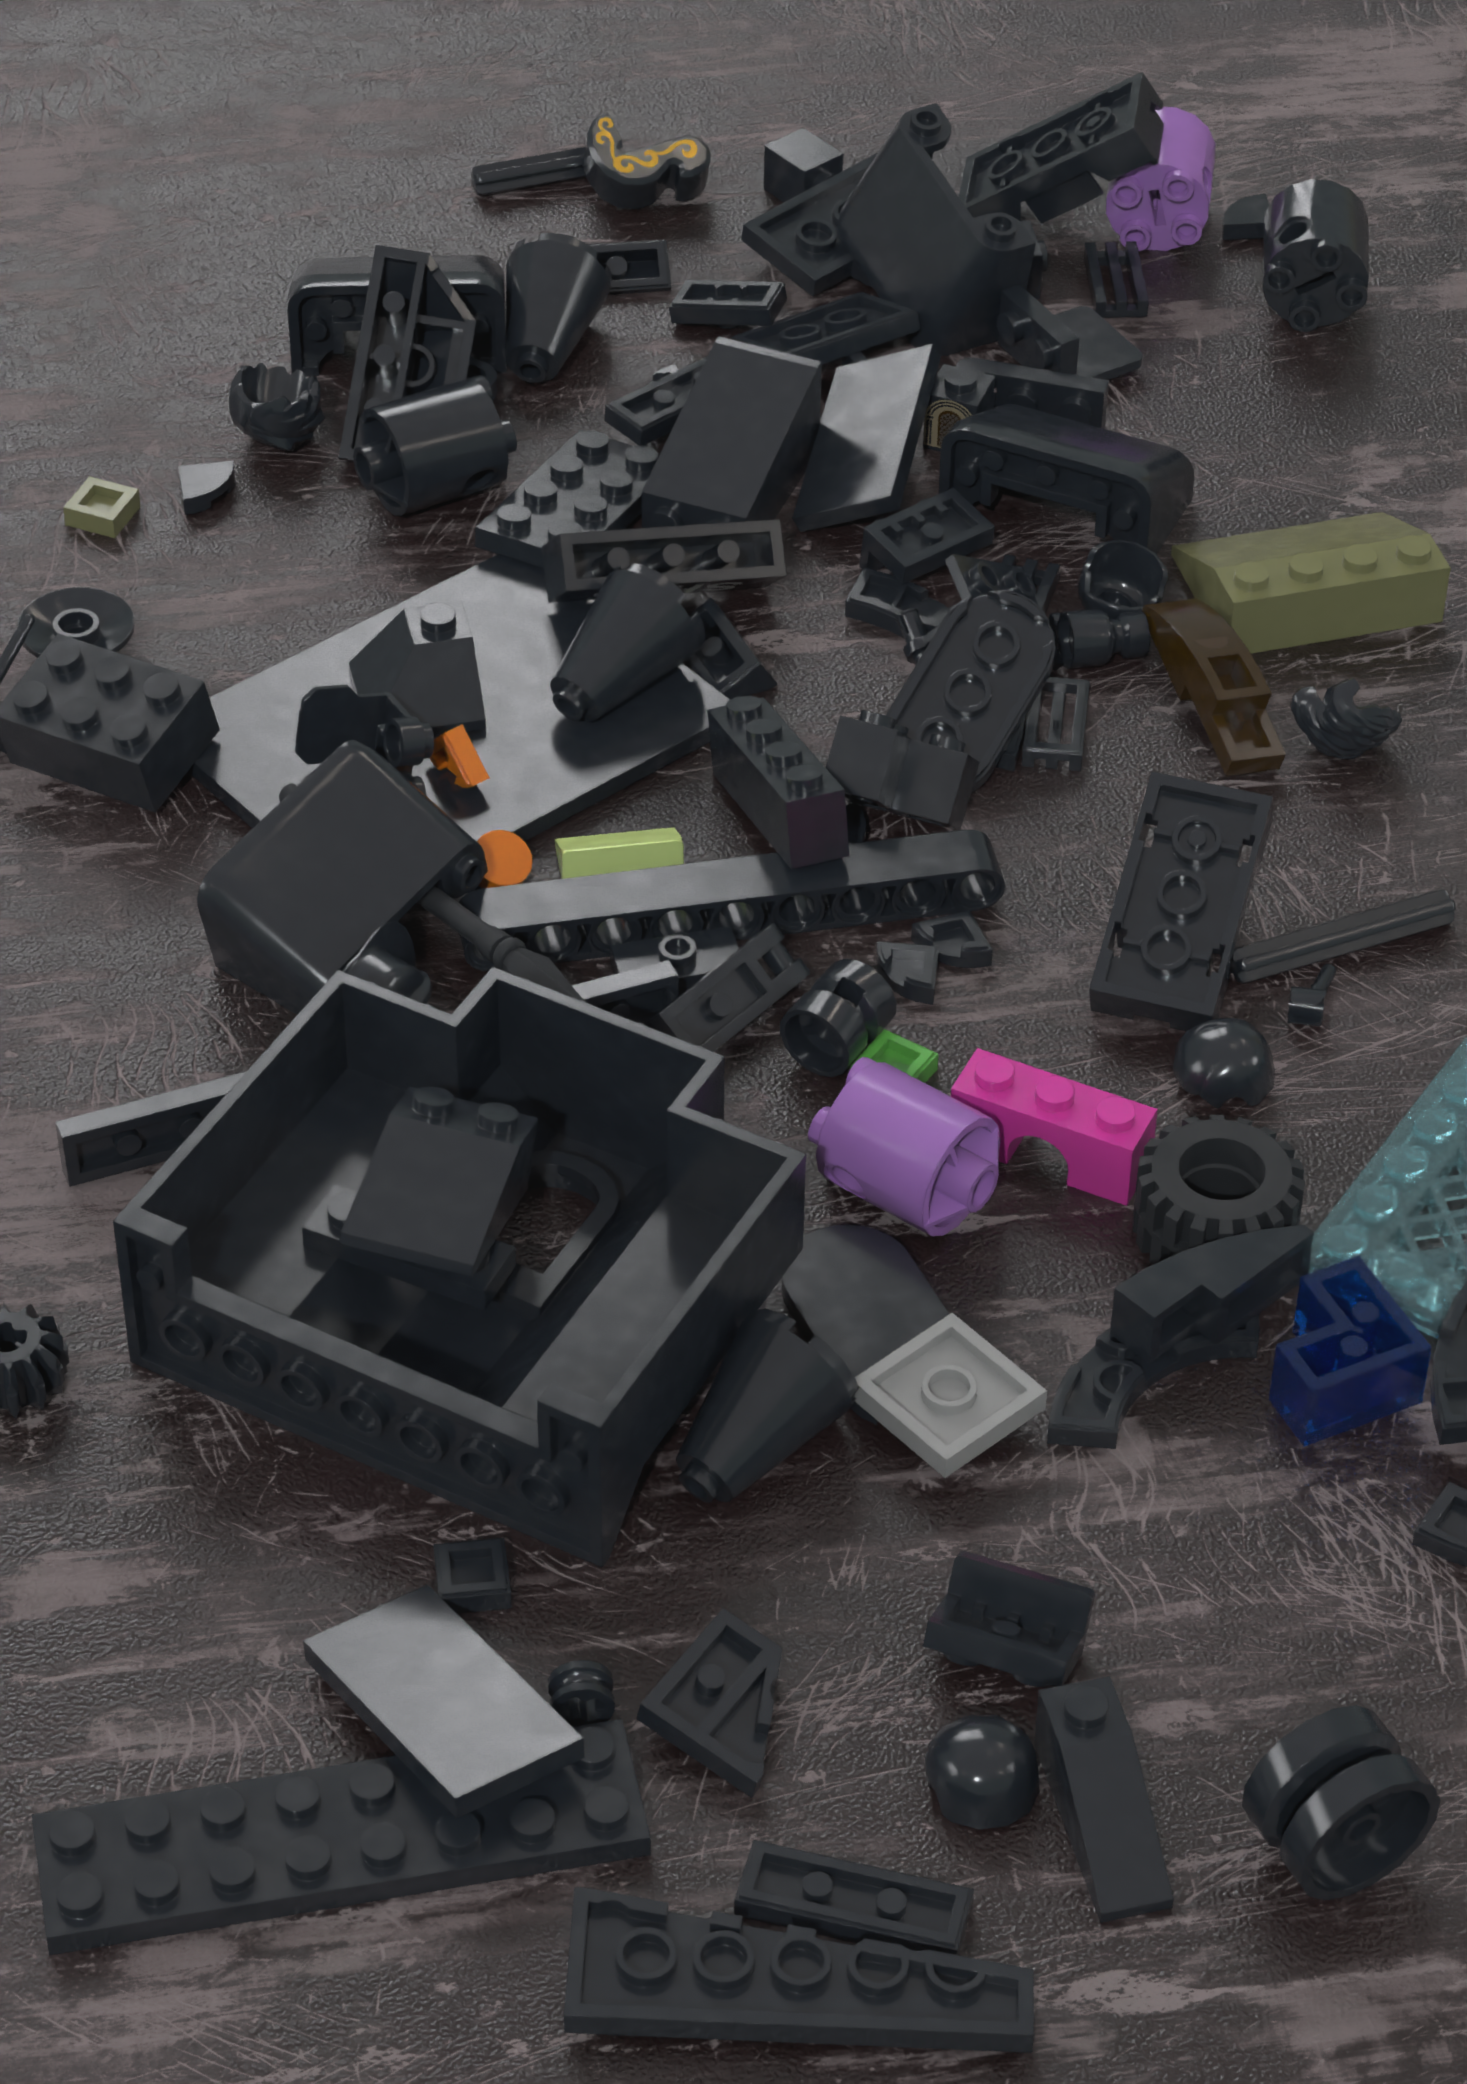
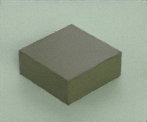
M89 476L63 507L65 525L116 538L141 507L139 489Z

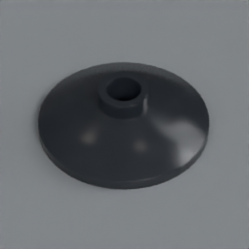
M69 587L46 593L32 601L22 611L18 620L19 626L26 614H32L35 617V622L23 643V647L37 658L58 633L118 652L129 642L134 632L133 612L126 601L114 593L92 587Z

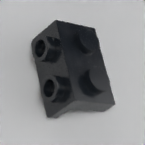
M961 1551L954 1559L948 1592L927 1622L923 1647L943 1652L948 1660L960 1665L977 1666L982 1664L1012 1673V1676L1017 1681L1029 1686H1062L1083 1654L1095 1592L1085 1586L971 1552Z

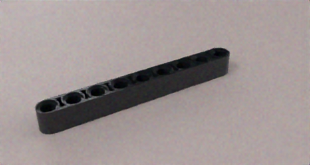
M966 829L849 844L850 856L795 869H791L777 852L483 888L471 891L463 896L458 903L488 925H494L513 938L520 939L525 944L527 950L549 957L555 964L610 957V945L726 926H731L736 941L752 938L773 922L783 935L955 914L968 910L970 912L978 911L997 903L1003 896L1006 886L990 839L983 832ZM460 935L468 964L481 971H489L492 967H495L492 962L476 950L474 944Z

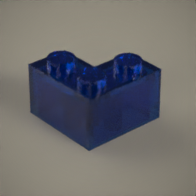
M1357 1256L1301 1276L1293 1333L1296 1337L1276 1344L1269 1401L1304 1447L1422 1403L1432 1347L1362 1258Z

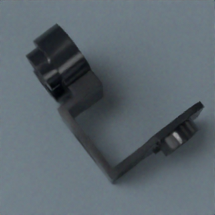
M348 684L313 687L301 699L295 753L307 765L321 764L339 746L347 741L356 740L380 753L426 795V788L420 776H412L413 766L420 765L423 759L432 756L434 751L432 728L429 723L420 722L417 717H412L390 692L356 694Z

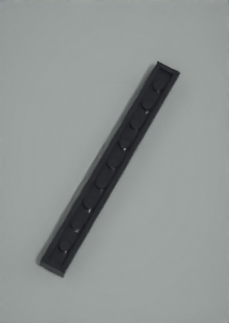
M669 960L572 985L585 1002L631 1021L644 1024L652 1029L655 1028L649 1020L679 997L678 974ZM246 1072L56 1121L62 1171L69 1187L167 1161Z

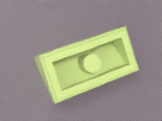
M675 827L555 839L561 879L684 864L683 840Z

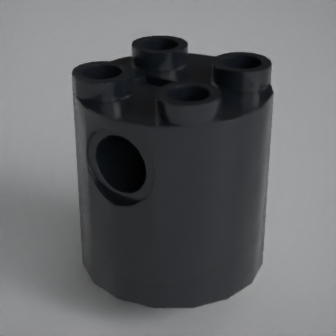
M1310 179L1292 184L1274 197L1265 212L1262 289L1268 305L1281 318L1288 320L1290 326L1297 331L1309 332L1317 327L1341 322L1362 308L1367 301L1369 236L1368 216L1364 204L1350 188L1331 180Z
M481 375L455 381L365 409L359 418L353 454L354 466L362 485L367 490H374L383 506L395 516H403L500 485L506 481L509 463L508 454L517 450V438L511 423L506 419H500L493 404L491 387L487 379Z

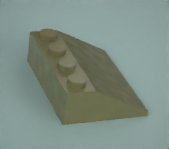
M1384 512L1172 545L1171 555L1195 599L1209 605L1220 614L1235 630L1251 654L1443 622L1451 567L1430 533Z

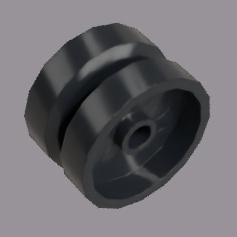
M1358 1705L1331 1709L1305 1721L1281 1738L1257 1763L1244 1786L1242 1807L1250 1821L1269 1846L1280 1849L1279 1856L1305 1893L1310 1897L1321 1900L1350 1896L1375 1884L1399 1867L1426 1838L1437 1820L1440 1798L1433 1784L1411 1758L1401 1756V1749L1395 1737L1373 1710Z

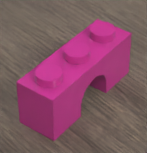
M979 1048L976 1049L951 1088V1097L991 1117L999 1126V1162L1004 1164L1009 1162L1024 1136L1038 1137L1051 1143L1064 1156L1068 1166V1186L1125 1206L1129 1204L1136 1191L1140 1156L1144 1155V1147L1151 1138H1155L1158 1109Z

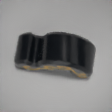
M606 112L595 118L589 128L583 165L589 184L602 200L618 208L641 209L653 204L665 189L668 188L674 190V198L677 201L684 202L700 195L706 186L711 152L705 142L692 135L625 152L621 137L609 113Z

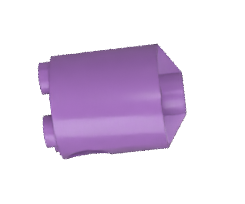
M1163 107L1159 111L1156 110L1164 122L1158 164L1153 165L1152 162H1149L1109 181L1106 197V215L1113 230L1120 236V241L1124 247H1126V242L1136 241L1138 251L1144 249L1168 251L1181 246L1192 245L1200 239L1202 229L1208 220L1216 144L1209 128L1198 117L1177 107Z
M862 1057L857 1060L848 1073L846 1085L842 1088L833 1105L820 1109L809 1127L808 1139L810 1142L818 1145L816 1151L818 1171L826 1180L930 1236H943L959 1226L970 1212H977L988 1202L997 1185L999 1177L1000 1132L996 1122L991 1117L885 1062L877 1063L868 1057Z

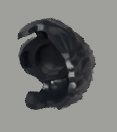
M1354 678L1346 679L1328 688L1323 702L1319 698L1314 686L1301 687L1293 694L1290 704L1291 711L1299 728L1307 735L1309 741L1316 749L1328 756L1340 759H1353L1361 756L1368 749L1380 746L1401 724L1402 717L1400 712L1397 713L1396 710H1392L1388 706L1380 707L1377 704L1358 707L1354 703L1353 697L1359 691L1360 686Z

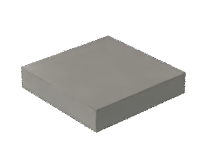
M950 1313L856 1376L858 1390L851 1397L857 1398L855 1402L946 1478L1045 1410L1047 1390L955 1314Z

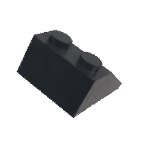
M409 1087L388 1117L341 1230L339 1244L472 1278L528 1189L538 1118L520 1114L514 1107L503 1103L479 1104L455 1098L449 1091L438 1087Z

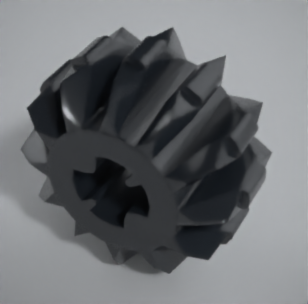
M3 1303L0 1309V1409H8L16 1419L21 1407L29 1405L43 1410L47 1395L62 1393V1384L65 1381L64 1374L67 1373V1365L69 1364L67 1343L63 1342L60 1328L56 1325L53 1316L39 1317L32 1304L19 1312H11L7 1305Z

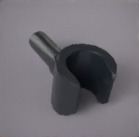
M1325 964L1322 966L1311 988L1291 986L1287 1023L1310 1026L1322 1025L1327 990L1337 973L1333 965Z

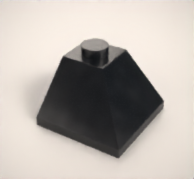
M462 601L435 602L426 606L404 608L349 662V672L356 694L390 692L412 717H417L420 722L429 723L434 736L442 735L462 724L466 731L486 729V717L474 640Z

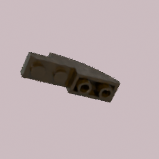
M1198 599L1144 605L1142 612L1147 617L1150 634L1179 700L1192 699L1225 775L1230 776L1280 769L1286 753L1266 711V706L1272 693L1251 653L1235 630L1213 608Z

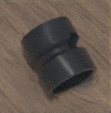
M842 959L834 962L814 983L810 991L805 993L787 1011L780 1021V1035L785 1048L794 1060L805 1069L819 1076L835 1077L843 1074L860 1056L867 1044L871 1043L896 1015L897 1002L892 988L883 976L871 966L858 960Z

